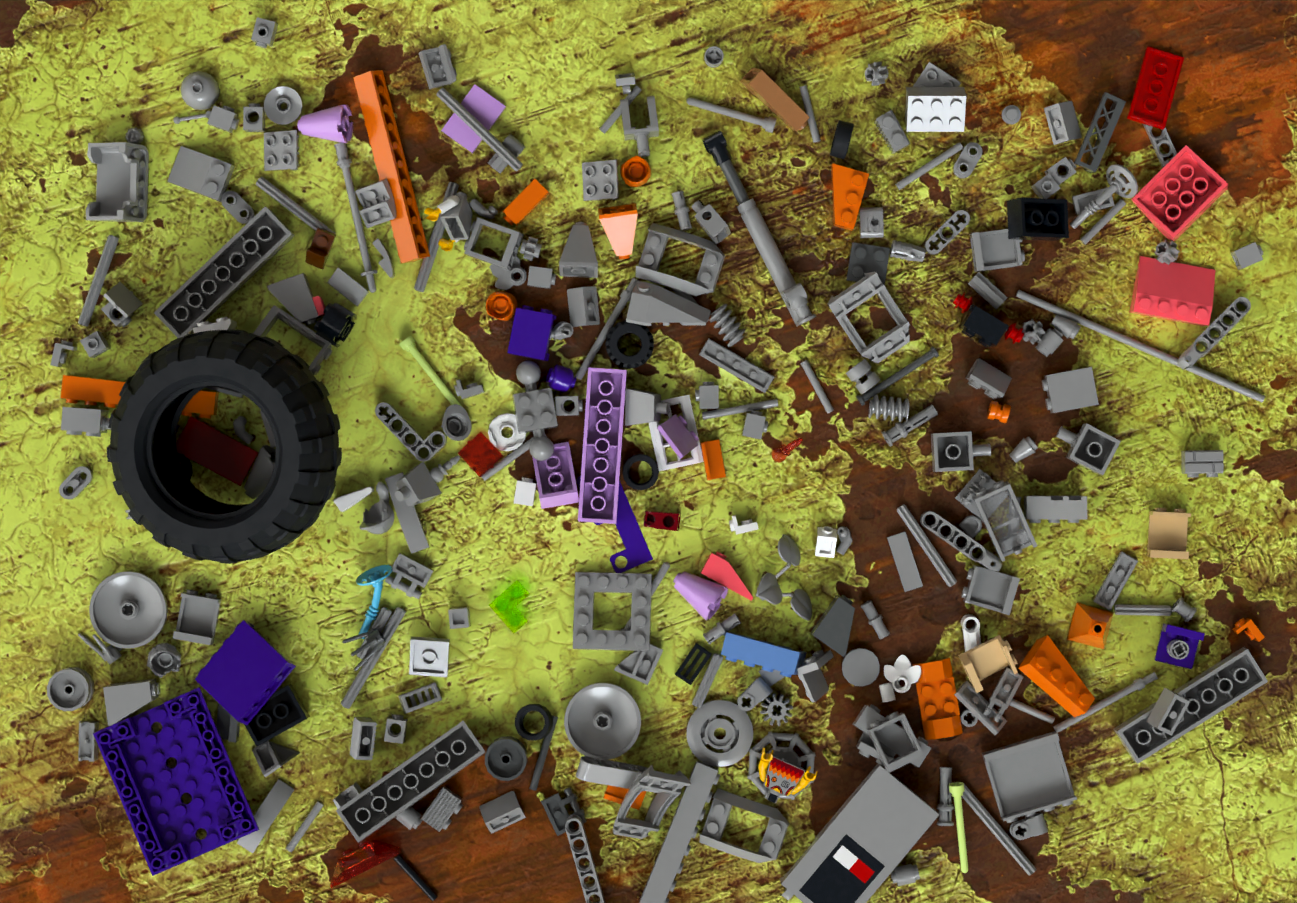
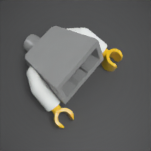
M458 192L456 195L446 197V200L439 204L435 210L432 208L425 209L424 213L429 215L426 219L431 221H437L441 213L440 218L450 237L449 240L442 238L439 241L438 245L441 246L442 250L451 251L454 242L457 243L459 240L469 239L472 210L465 193Z

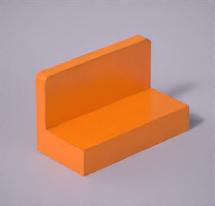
M719 439L701 442L707 480L726 477Z

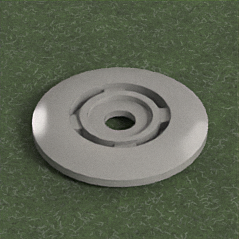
M713 700L703 704L701 708H697L690 717L686 731L687 742L692 753L703 763L714 767H726L740 761L749 751L753 741V726L747 713L741 710L737 704L727 700ZM716 715L728 716L731 719H733L734 722L731 723L730 721L724 718H717ZM717 728H723L726 731L723 739H717L714 736V731ZM709 744L713 748L723 749V752L712 751L705 745Z

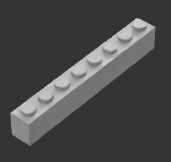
M696 760L689 778L691 785L685 787L639 903H669L668 893L669 891L673 892L677 883L674 878L677 873L680 874L684 866V863L681 862L683 856H688L691 849V845H688L690 839L695 838L698 828L696 825L698 820L702 821L706 810L703 807L705 802H710L713 794L710 791L712 785H717L719 780L718 768Z

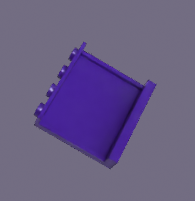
M243 620L236 626L231 636L223 642L221 648L212 655L207 665L199 671L195 680L238 722L248 725L296 665L286 659L253 628V624Z

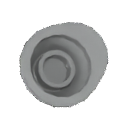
M457 404L446 408L441 425L445 436L455 441L464 440L469 436L472 427L468 413L462 406Z

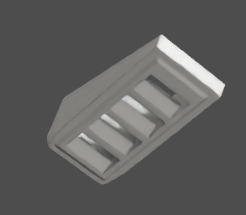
M436 682L398 696L405 714L442 700ZM429 688H431L435 699L431 700L428 692ZM421 691H424L427 702H424ZM413 694L417 695L419 705L416 704ZM408 696L412 704L411 708H409V705L406 700V697Z

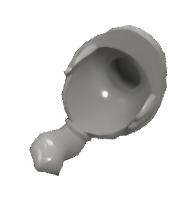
M378 482L376 491L380 500L369 511L365 509V512H363V522L360 525L361 530H367L372 534H383L394 523V512L389 505V491L383 482Z

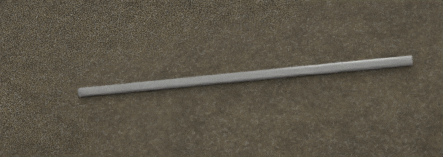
M1018 290L1016 297L1078 322L1080 325L1178 366V358L1021 290ZM1195 365L1185 369L1261 403L1265 399V396Z

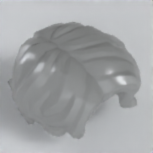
M158 644L148 653L147 666L156 676L162 678L171 671L179 672L181 654L171 644Z

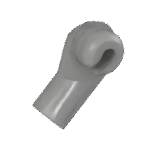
M473 199L469 203V206L478 215L485 218L493 219L498 214V211L493 206L486 209L477 199Z
M239 416L233 422L235 435L249 445L254 437L245 431L246 418Z
M841 526L837 530L841 543L836 551L844 556L852 543V536L847 527Z

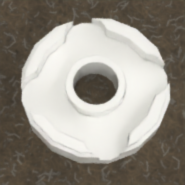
M505 413L498 415L489 425V440L499 450H515L525 440L526 433H518L516 416L514 414ZM504 427H510L513 430L510 438L503 437L502 429Z

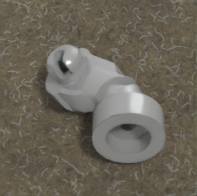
M565 321L558 322L552 329L550 340L552 338L553 340H562L571 337L573 334L572 325Z

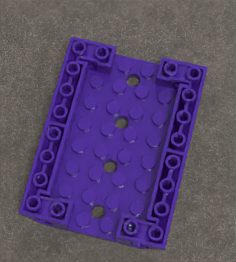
M200 687L132 718H127L93 733L152 876L259 830ZM155 722H159L162 725V730L159 733L153 731L152 727ZM170 757L177 760L175 768H170L167 764ZM184 793H189L192 796V801L189 804L184 803L182 800ZM199 828L206 830L207 836L205 839H200L197 836Z

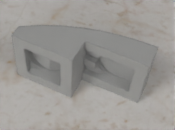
M377 238L372 244L384 257L378 263L392 279L395 277L393 263L385 246Z

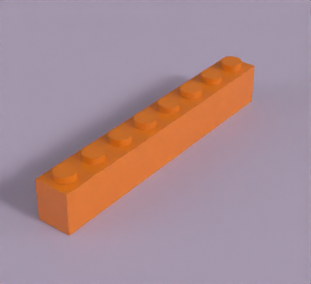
M63 375L61 398H65L67 403L77 404L78 400H83L85 405L97 406V402L104 403V407L116 408V404L119 403L121 398L119 394L125 382ZM200 390L187 403L181 415L192 416V413H199L200 418L211 419V415H217L219 392Z

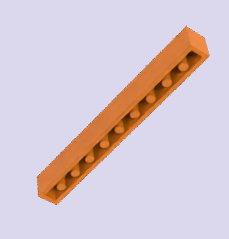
M383 70L368 71L353 77L355 88L358 93L379 181L387 178L394 197L397 218L390 220L400 262H414L430 257Z

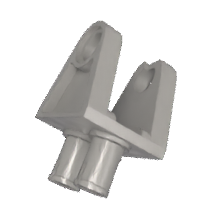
M655 96L647 97L650 125L642 129L631 127L628 99L620 100L625 141H637L638 156L640 157L650 156L648 139L650 137H659Z

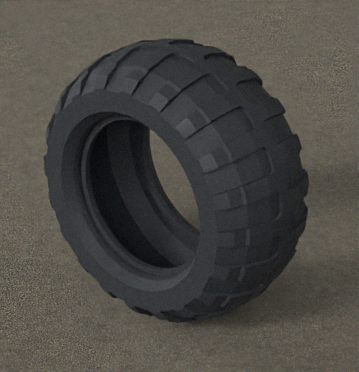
M239 329L209 330L180 337L147 356L136 373L125 382L119 394L121 398L117 409H114L111 413L108 428H111L110 445L107 447L108 462H112L113 473L116 481H113V485L117 494L122 495L129 507L131 518L138 525H143L153 534L152 538L168 548L174 547L181 551L182 555L200 561L211 560L231 564L257 559L293 542L318 519L325 503L334 492L337 468L341 465L342 448L339 447L338 437L340 422L338 415L333 413L327 398L330 394L323 382H319L309 370L310 366L300 356L290 353L279 342L266 336L261 337ZM207 386H222L245 395L261 409L272 428L276 444L274 470L264 491L250 504H226L206 496L192 484L180 464L176 449V431L180 416L192 397Z

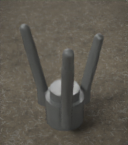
M371 629L368 632L342 641V643H347L368 636L366 638L367 643L353 651L351 656L360 653L369 646L371 649L374 648L354 668L355 671L362 667L379 649L384 647L383 644L386 640L379 629L376 631Z

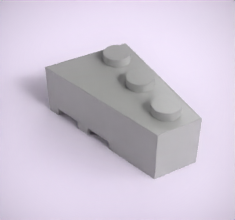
M1024 496V517L1029 519V523H1041V519H1048V523H1060V519H1067V523H1079V520H1087V496Z

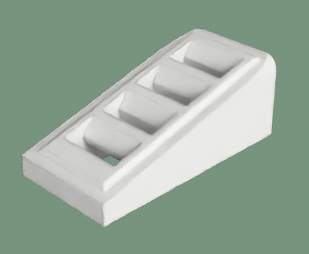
M366 487L337 497L333 501L341 512H345L374 492V488Z

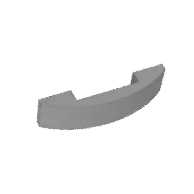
M278 779L254 815L259 830L241 837L237 844L254 853L295 789Z

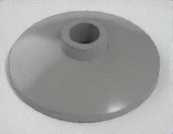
M279 86L272 89L266 95L264 110L267 117L274 123L280 125L290 124L300 116L302 100L294 89L287 86ZM282 103H287L285 110L281 109Z

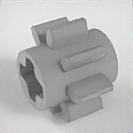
M881 61L868 64V68L865 70L866 81H872V86L885 84L889 74L887 66H882Z
M529 236L528 240L523 239L520 253L524 254V259L533 261V257L539 258L542 244L538 243L537 238Z
M1167 240L1159 243L1154 252L1158 256L1157 260L1168 265L1170 262L1177 260L1178 253L1180 252L1176 248L1177 244Z
M1031 319V321L1024 322L1022 332L1025 333L1023 336L1025 342L1029 340L1034 344L1035 342L1042 341L1041 337L1046 332L1043 330V325L1040 321L1036 323Z

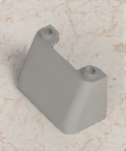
M128 142L88 143L87 156L92 163L97 164L96 202H90L86 207V220L111 222L145 221L147 217L149 165L147 148L144 145Z

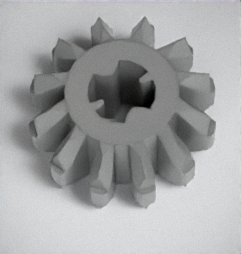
M773 693V700L766 697L765 699L768 704L761 703V706L767 709L761 710L760 713L767 714L763 718L764 721L771 718L770 725H773L774 721L777 720V725L781 726V719L785 723L788 722L785 715L792 717V713L787 712V710L793 709V706H785L790 700L787 698L782 702L783 694H780L779 698L776 699V694ZM774 705L777 707L778 705L781 706L779 714L776 712L775 714L772 713Z

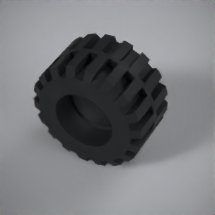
M626 320L612 327L606 339V350L611 360L620 367L627 369L637 368L645 364L651 357L654 348L653 336L650 330L644 325L629 323ZM626 333L636 334L641 340V349L635 355L627 356L619 349V339Z

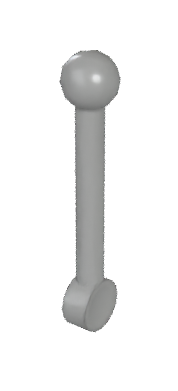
M207 111L206 114L182 118L176 116L173 121L175 124H179L181 121L205 117L209 119L211 111Z

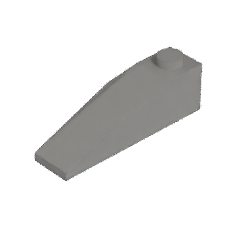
M637 281L632 291L626 322L644 326H651V323H663V326H669V323H680L683 326L706 325L711 311L656 284Z

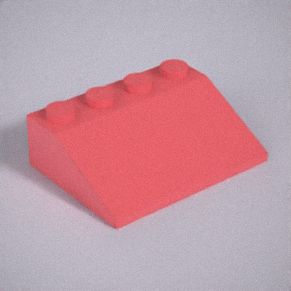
M1186 145L1131 200L1168 240L1175 242L1227 190L1228 183Z
M1140 256L1129 313L1204 327L1209 326L1213 307L1216 270L1170 262L1168 265L1154 258Z

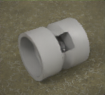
M866 359L845 373L851 382H856L855 387L861 395L881 381L876 372H871V365ZM866 374L868 379L863 382L861 377Z

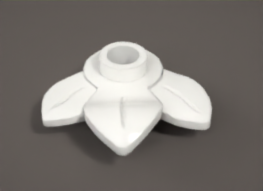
M900 655L894 666L884 665V676L888 681L892 682L893 689L896 692L905 693L910 689L911 684L919 680L921 666H911L909 659L905 655ZM900 680L905 682L904 687L900 686Z

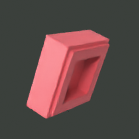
M313 297L318 316H324L325 305L322 297Z

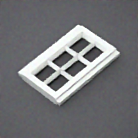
M684 395L661 400V402H669L670 406L681 404L683 418L687 422L686 429L689 432L693 431L698 437L690 396ZM670 408V413L668 414V417H669V418L672 417L671 408ZM659 421L648 423L659 471L704 462L699 440L697 441L698 446L691 450L692 458L680 459L677 456L678 461L667 462L664 447H669L670 445L663 443L662 434L657 429L661 424H659Z

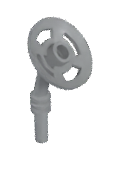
M1113 164L1107 169L1106 178L1110 187L1098 198L1091 200L1092 203H1088V206H1085V210L1070 223L1073 229H1076L1089 215L1097 212V209H1100V205L1113 193L1123 198H1132L1137 194V181L1126 167ZM1122 173L1128 179L1129 182H1127V180L1123 176H1120V174Z

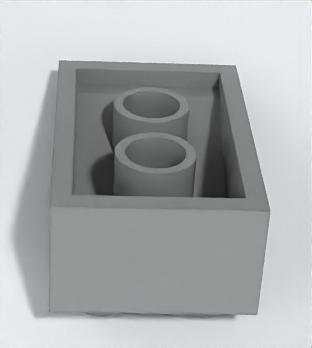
M181 146L167 182L221 202L235 166Z

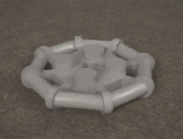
M770 731L752 749H749V772L747 778L763 793L764 798L767 797L770 789L765 787L759 779V771H756L757 757L761 759L762 753L760 751L770 742L773 748L767 752L768 754L774 750L773 755L800 767L802 761H807L806 770L811 766L809 772L814 774L816 754L805 744L798 733H772ZM775 740L790 741L788 747L777 746ZM795 744L805 755L799 757L793 750ZM804 789L795 795L790 794L789 797L780 794L779 798L794 800Z

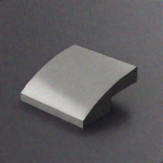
M387 178L355 191L363 207L359 213L367 228L397 218L395 201Z

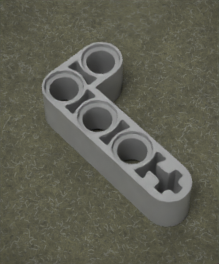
M383 402L376 406V416L419 461H429L446 445L447 436L443 432L435 431L424 440L392 405ZM388 407L387 412L389 415L393 416L395 414L396 416L390 419L387 415H381L382 410L380 408ZM395 420H400L403 424L399 431L393 428ZM411 433L416 437V441L412 445L406 442V436ZM436 434H440L443 437V442L440 445H435L433 442V437ZM423 447L429 450V456L425 459L419 455V450Z

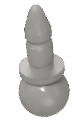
M460 456L452 457L443 466L439 464L438 467L430 470V474L436 483L441 482L444 475H448L447 470L457 464Z

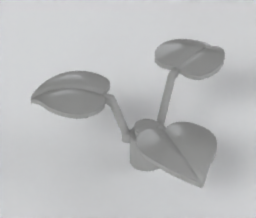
M783 534L778 541V553L781 559L787 562V565L775 576L772 573L764 574L757 587L756 596L774 605L779 604L782 597L789 596L792 598L790 604L794 612L801 618L809 621L812 617V604L808 594L802 589H796L794 594L782 593L777 582V578L790 568L791 564L798 566L801 558L797 544L789 536Z

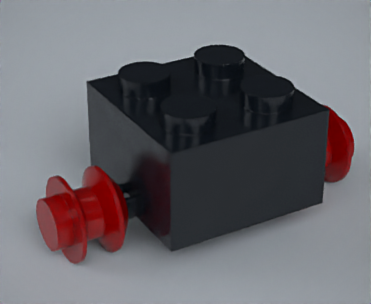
M965 292L962 295L958 293L953 301V304H955L954 309L957 307L962 308L961 313H965L969 309V312L959 326L963 329V334L970 338L975 336L979 339L978 343L987 348L996 346L1004 332L1005 340L1008 338L1013 339L1012 344L1021 341L1025 334L1022 332L1023 327L1017 329L1016 323L1010 326L979 307L972 304V296L967 299Z

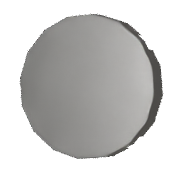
M865 648L851 650L842 661L843 676L849 683L855 686L871 684L876 680L880 671L878 658L873 652Z

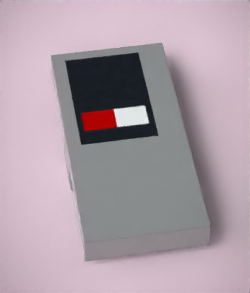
M877 764L819 832L797 862L780 878L781 885L787 889L781 896L786 900H790L795 895L803 903H866L936 820L939 813L893 774L887 772L882 765Z

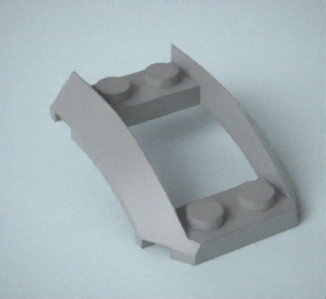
M652 223L648 228L649 233L639 264L636 266V278L667 286L695 297L714 292L725 255L715 243L684 231ZM668 238L705 249L695 284L658 272Z
M876 272L864 273L865 277L837 296H831L828 306L860 355L875 363H879L910 342V323L892 299ZM877 294L897 326L866 346L846 314Z
M651 765L635 780L626 793L615 819L613 834L643 839L649 836L648 833L650 831L658 832L660 830V822L666 810L681 794V789L684 786L691 785L690 780L680 770L675 775L654 771ZM644 789L661 791V793L656 794L644 821L626 817L632 803Z
M718 788L713 796L714 799L702 834H700L699 843L757 863L777 860L789 826L788 820L781 814L778 808L764 805ZM732 806L770 818L758 852L721 840Z

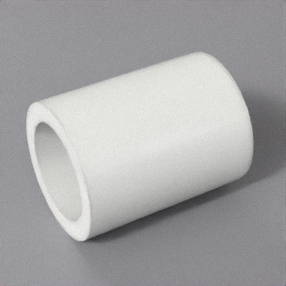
M892 682L879 685L882 702L896 700Z

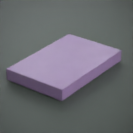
M475 84L461 102V105L488 131L506 108L505 105ZM453 113L441 130L472 154L482 141L455 113Z

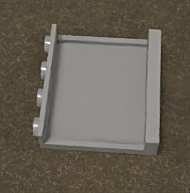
M1050 732L982 753L1000 817L1003 821H1007V823L1015 822L1020 816L1031 817L1036 815L1037 811H1052L1055 809L1054 806L1061 804L1062 806H1068L1073 804L1074 800H1077L1060 748L1057 732Z

